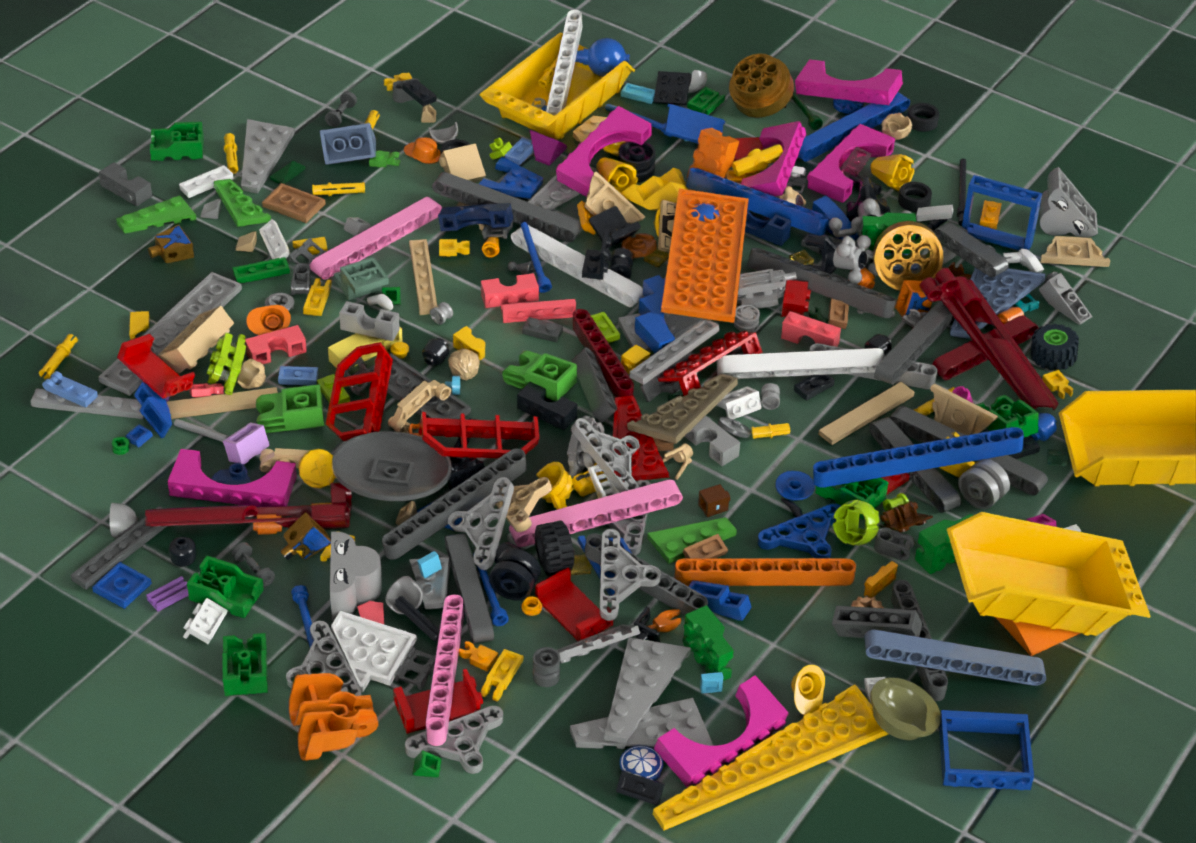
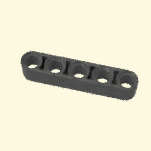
M948 222L934 230L941 245L989 277L994 278L1008 269V262L1002 255L955 224Z
M585 347L571 361L577 364V376L593 415L600 422H604L617 411V406L596 356L590 349Z

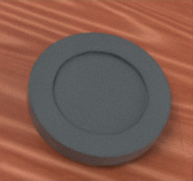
M719 418L718 425L722 429L735 436L749 438L751 430L731 418Z

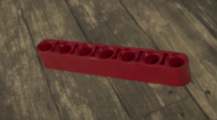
M585 309L575 310L573 312V331L583 347L590 349L596 356L607 385L615 397L633 396V381L590 313Z
M1025 315L1004 324L1017 345L1032 338L1034 331L1038 329V325ZM997 329L984 334L986 339H1003ZM972 340L936 358L932 365L937 368V374L947 381L988 359Z

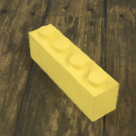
M400 327L394 341L355 333L328 347L329 362L337 368V365L356 347L381 342L384 348L388 350L392 344L403 342L402 328ZM377 352L362 355L361 357L365 362L376 356Z

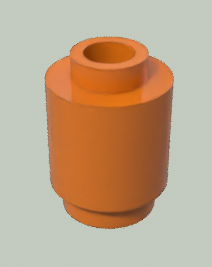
M1011 307L997 316L1004 325L1024 315L1019 307Z
M276 514L257 515V519L281 518V516H276ZM275 522L253 523V531H257V535L277 534V532H282V526Z

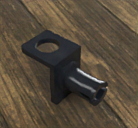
M646 606L634 622V625L638 626L640 631L636 639L660 642L659 632L645 626L651 618L650 608Z

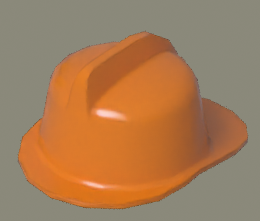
M427 137L418 138L415 142L409 143L404 147L406 155L422 163H436L441 155L436 142Z
M270 305L253 309L248 314L246 322L250 331L257 335H263L287 328L291 322V315L284 306Z

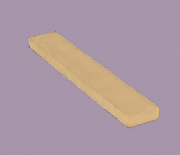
M427 239L410 240L409 247L419 314L428 315L431 309L437 307Z
M900 382L819 430V435L829 444L833 445L914 397V391Z
M277 387L236 392L232 393V395L221 394L167 401V405L170 410L171 419L256 408V399L259 396L278 392Z

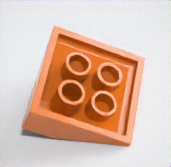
M996 617L1030 656L1080 634L1078 632L1057 628L1051 629L1050 627L1020 621L1017 623L1013 620Z

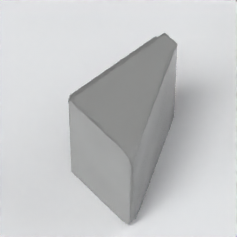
M221 199L204 204L200 217L218 219L222 208Z
M349 217L346 220L344 230L356 236L367 230L371 225L359 217Z

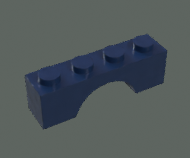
M511 203L443 207L438 214L441 231H455L474 224H487L492 228L509 227L513 221Z
M747 208L745 232L779 246H782L790 237L791 220L779 215H775L771 220H760L753 216Z

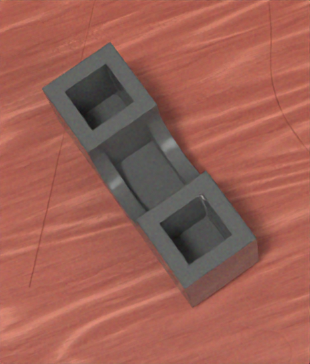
M115 162L99 171L100 184L103 188L108 189L135 206H139L152 197L150 182L139 176L128 180L126 169Z

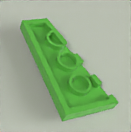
M231 179L214 181L213 187L237 227L268 223L271 220V216L268 213L264 214L262 208L259 205H255L250 196L244 195L243 190Z
M177 196L116 218V221L124 233L148 229V226L161 227L164 226V223L174 221V224L181 223L182 219L196 220V214L181 196Z
M724 517L650 532L647 539L666 562L670 564L685 557L683 554L684 548L716 534H719L722 541L736 536L737 529Z

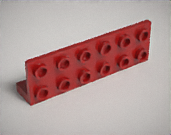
M734 331L724 334V338L713 341L711 346L701 348L698 354L688 356L687 361L679 362L675 365V368L665 370L663 375L658 377V381H679L683 395L686 396L689 390L701 388L697 372L741 346L744 355L763 353L756 332L748 333V331L739 333Z

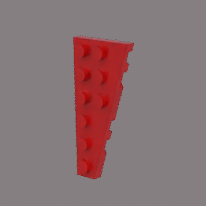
M634 395L615 397L617 411L614 412L613 437L622 439L626 436H633L640 445L639 449L631 456V476L635 481L670 478L653 437L628 430L627 423L631 421L637 422L641 420L642 416ZM626 442L627 446L633 449V446ZM614 449L618 455H621L617 449ZM614 470V473L621 477L620 473Z

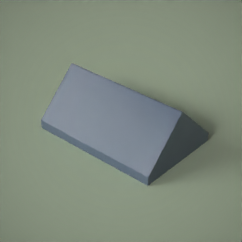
M370 123L320 130L325 165L376 157V137Z

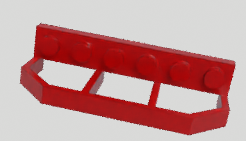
M381 342L356 347L337 365L325 424L343 442L359 435L380 432L393 359ZM377 352L374 372L344 377V372L362 355ZM372 381L369 388V398L338 404L341 387ZM367 408L363 419V429L340 432L334 426L336 414Z
M422 412L418 428L419 435L422 436L424 442L441 456L500 458L510 451L502 450L501 439L531 440L521 449L526 455L538 445L540 439L538 417L535 416L532 422L500 421L499 415H495L494 421L467 420L463 413H461L460 419L426 418V412ZM432 436L461 437V448L444 447ZM466 438H495L496 449L467 448Z

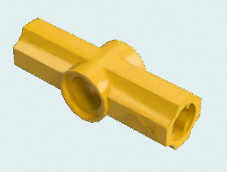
M777 144L762 151L760 149L752 150L747 157L732 163L734 174L740 176L753 170L757 172L765 170L768 164L780 158L783 153L780 144Z

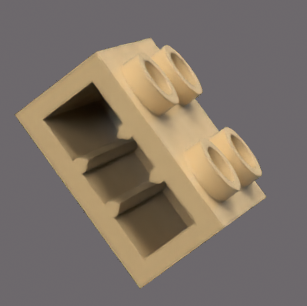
M476 144L445 150L440 155V166L447 173L474 183L482 181L486 176Z

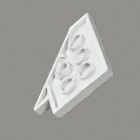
M343 611L339 612L331 625L332 633L362 693L370 680L390 686L396 672L404 663L417 640L415 634Z

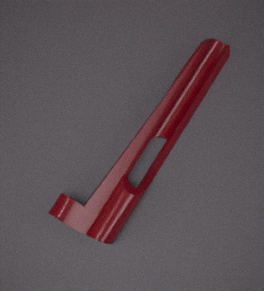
M943 268L937 272L935 278L928 277L920 283V289L930 302H943L1023 402L1034 410L1039 407H1048L1055 411L1059 404L971 279L954 277L949 268ZM974 321L994 325L1003 339H986Z
M339 482L331 483V502L312 503V505L256 507L247 505L145 510V525L176 526L275 522L283 527L290 528L306 512L323 529L348 528L350 525V511L352 509V492ZM263 514L292 516L286 518L245 519V517H257V515Z

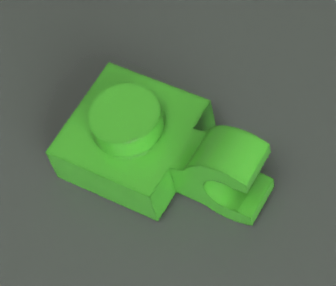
M376 151V157L370 158L369 165L385 168L387 164L399 166L401 161L396 159L399 158L400 153L392 152L390 154L385 151Z

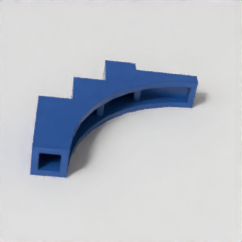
M660 275L643 281V295L645 297L639 299L640 316L635 317L636 334L654 354L675 340V337L667 327L664 313L661 312L666 278L662 279Z

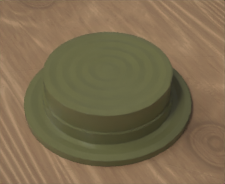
M884 678L873 686L870 693L873 716L878 725L888 734L902 740H914L933 734L939 727L941 722L940 710L934 699L918 685L900 678Z

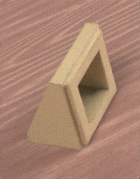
M256 231L239 237L235 248L236 251L253 252L257 242Z

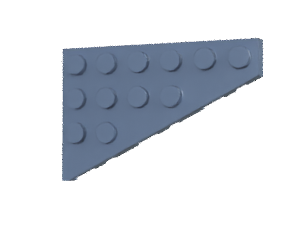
M975 267L971 280L995 314L998 315L1045 281V274L1008 268L1001 274L991 278ZM955 319L950 330V336L970 338ZM974 321L979 329H982L984 326L988 324L984 322Z

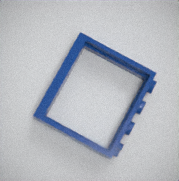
M973 175L968 186L962 227L976 239L1018 251L1020 249L1030 250L1034 240L1042 193ZM974 192L1031 207L1026 238L970 223Z
M941 710L939 736L944 786L1031 790L1034 771L1027 714ZM947 731L1019 735L1022 772L950 769Z

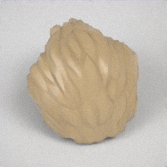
M248 359L241 367L237 383L242 388L248 390L262 386L266 378L265 367L261 362Z

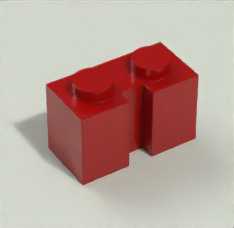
M786 281L782 317H786L790 311L803 316L804 312H808L811 290H808V282Z

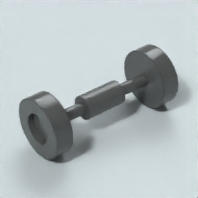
M345 91L340 96L341 105L337 110L329 111L325 115V121L329 126L338 127L342 122L341 114L344 110L355 106L357 97L352 92Z
M246 542L238 544L232 551V557L237 562L247 560L246 564L253 572H257L255 577L263 579V588L269 586L274 581V572L270 568L260 570L261 567L252 557L249 558L252 554V547Z

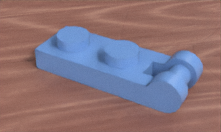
M55 371L50 379H46L42 383L45 390L85 408L98 397L96 390L68 379L58 371Z

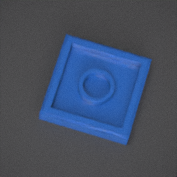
M119 562L92 589L94 593L125 609L152 582L149 577Z

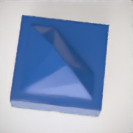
M139 424L125 437L130 443L139 448L153 434L150 430Z

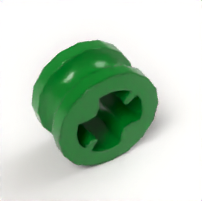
M116 437L112 440V451L114 454L123 455L129 451V440L126 437Z

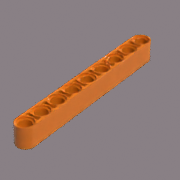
M847 558L680 559L675 563L674 579L686 586H689L693 580L726 586H848L854 582L856 563Z

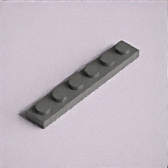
M144 517L72 573L71 580L87 590L114 566L124 561L167 526H146Z

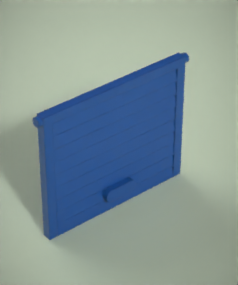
M668 104L669 111L665 134L699 144L698 138L701 130L714 128L723 132V125L726 122L723 119Z

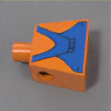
M903 281L895 309L902 317L904 315L908 316L910 309H916L920 313L930 311L932 302L926 298L919 285L922 281Z

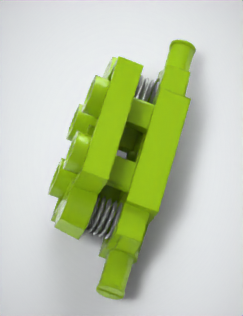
M225 333L224 337L219 338L217 342V351H213L210 357L212 364L210 363L206 373L209 375L208 383L215 384L220 378V380L224 381L225 393L227 395H232L237 377L241 371L246 350V337L243 334L238 335L237 342L233 345L231 342L233 335Z

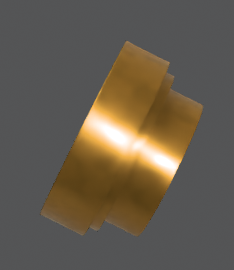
M761 53L742 59L736 65L729 83V92L736 108L741 113L755 118L767 117L783 109L790 101L794 91L793 79L787 66L781 60Z
M903 221L889 226L880 234L874 246L873 261L882 281L889 287L900 291L904 280L923 281L928 277L935 278V275L941 270L943 265V250L937 236L929 227L914 221ZM901 234L902 238L900 240H893L894 235ZM913 234H920V237L917 240L911 239V236ZM905 249L911 250L910 254L906 256L902 255V251ZM922 249H929L926 255L920 254ZM886 250H893L890 256L884 255ZM896 264L902 265L898 271L893 270ZM913 264L920 265L917 270H911Z

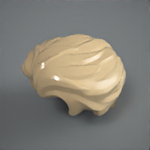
M901 113L889 114L881 124L882 132L895 138V140L908 136L912 129V122L909 117H905Z
M468 349L457 350L448 359L449 368L453 376H460V379L467 381L477 375L480 361L479 356Z

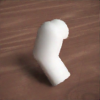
M385 294L367 298L369 306L378 304L384 310L391 311L393 309L392 301Z

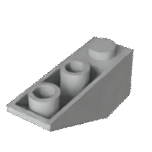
M1061 273L1048 280L1038 289L1048 304L1078 325L1093 317Z

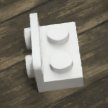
M746 386L728 393L717 406L726 410L727 418L736 419L761 409L759 391Z
M206 598L203 604L198 603L192 613L195 615L194 619L189 618L183 629L186 632L183 637L187 639L189 634L209 644L228 610Z

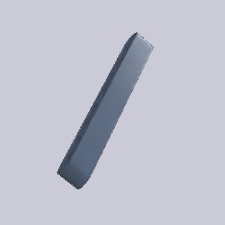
M870 630L864 635L866 654L870 658L1033 686L1041 685L1046 681L1044 663L1038 657L880 630Z

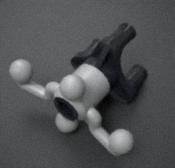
M864 177L860 179L861 186L857 202L850 201L846 205V216L852 222V228L840 230L842 228V221L836 217L829 221V228L835 237L856 234L858 230H861L863 216L881 217L887 212L891 213L887 200L884 198L878 199L875 195L874 187L869 177H866V180ZM905 210V211H902L901 213H911V212Z
M808 234L805 238L807 246L819 247L821 249L819 252L822 254L821 266L811 264L807 266L832 274L837 268L852 270L848 274L849 281L856 284L861 282L862 274L860 270L865 267L868 258L873 259V251L866 250L871 245V240L868 236L862 235L857 239L858 247L855 246V241L850 236H845L841 244L834 243L828 235L815 236ZM873 261L871 264H869L868 270L871 273H873L874 276H878Z

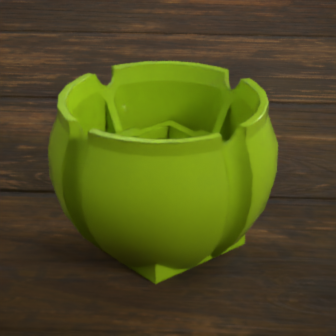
M852 500L844 503L836 510L833 516L836 519V522L833 523L836 536L845 544L860 546L869 543L879 530L877 525L880 522L879 511L875 510L872 505L865 501ZM860 514H863L865 518V529L858 528Z

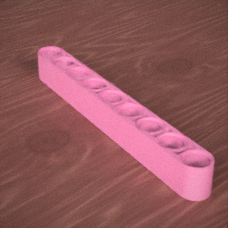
M425 197L316 257L310 264V270L323 280L329 279L334 276V273L340 272V267L359 262L436 219L442 206L430 197Z
M665 480L529 517L532 525L526 531L517 532L511 525L509 526V531L516 546L526 547L535 544L536 526L562 520L567 526L569 533L573 534L675 506L682 501L683 496L675 481Z
M456 594L449 595L444 600L427 711V742L433 746H440L447 739L464 620L463 598Z

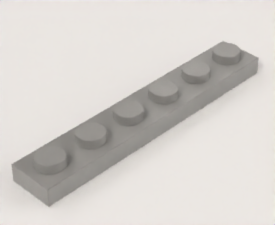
M703 319L629 372L630 378L643 385L716 334L719 331V325L708 319Z
M37 388L31 399L32 407L144 419V416L139 411L142 405L137 399L98 395L85 408L45 389Z

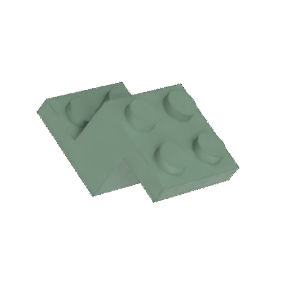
M374 257L340 267V272L334 273V280L348 300L382 290L383 285L389 284L388 276Z

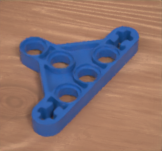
M830 504L765 529L758 534V546L764 550L783 546L809 552L813 558H831L832 548L827 543L826 538L830 526L836 522L833 516L841 505ZM814 518H820V519H822L823 521H822V522H815L813 519H814ZM802 524L806 526V528L799 529L796 527V525ZM780 531H786V532H788L789 534H788V535H781V534H779V532H780ZM813 537L816 541L810 542L807 538ZM824 550L827 554L821 555L817 551Z

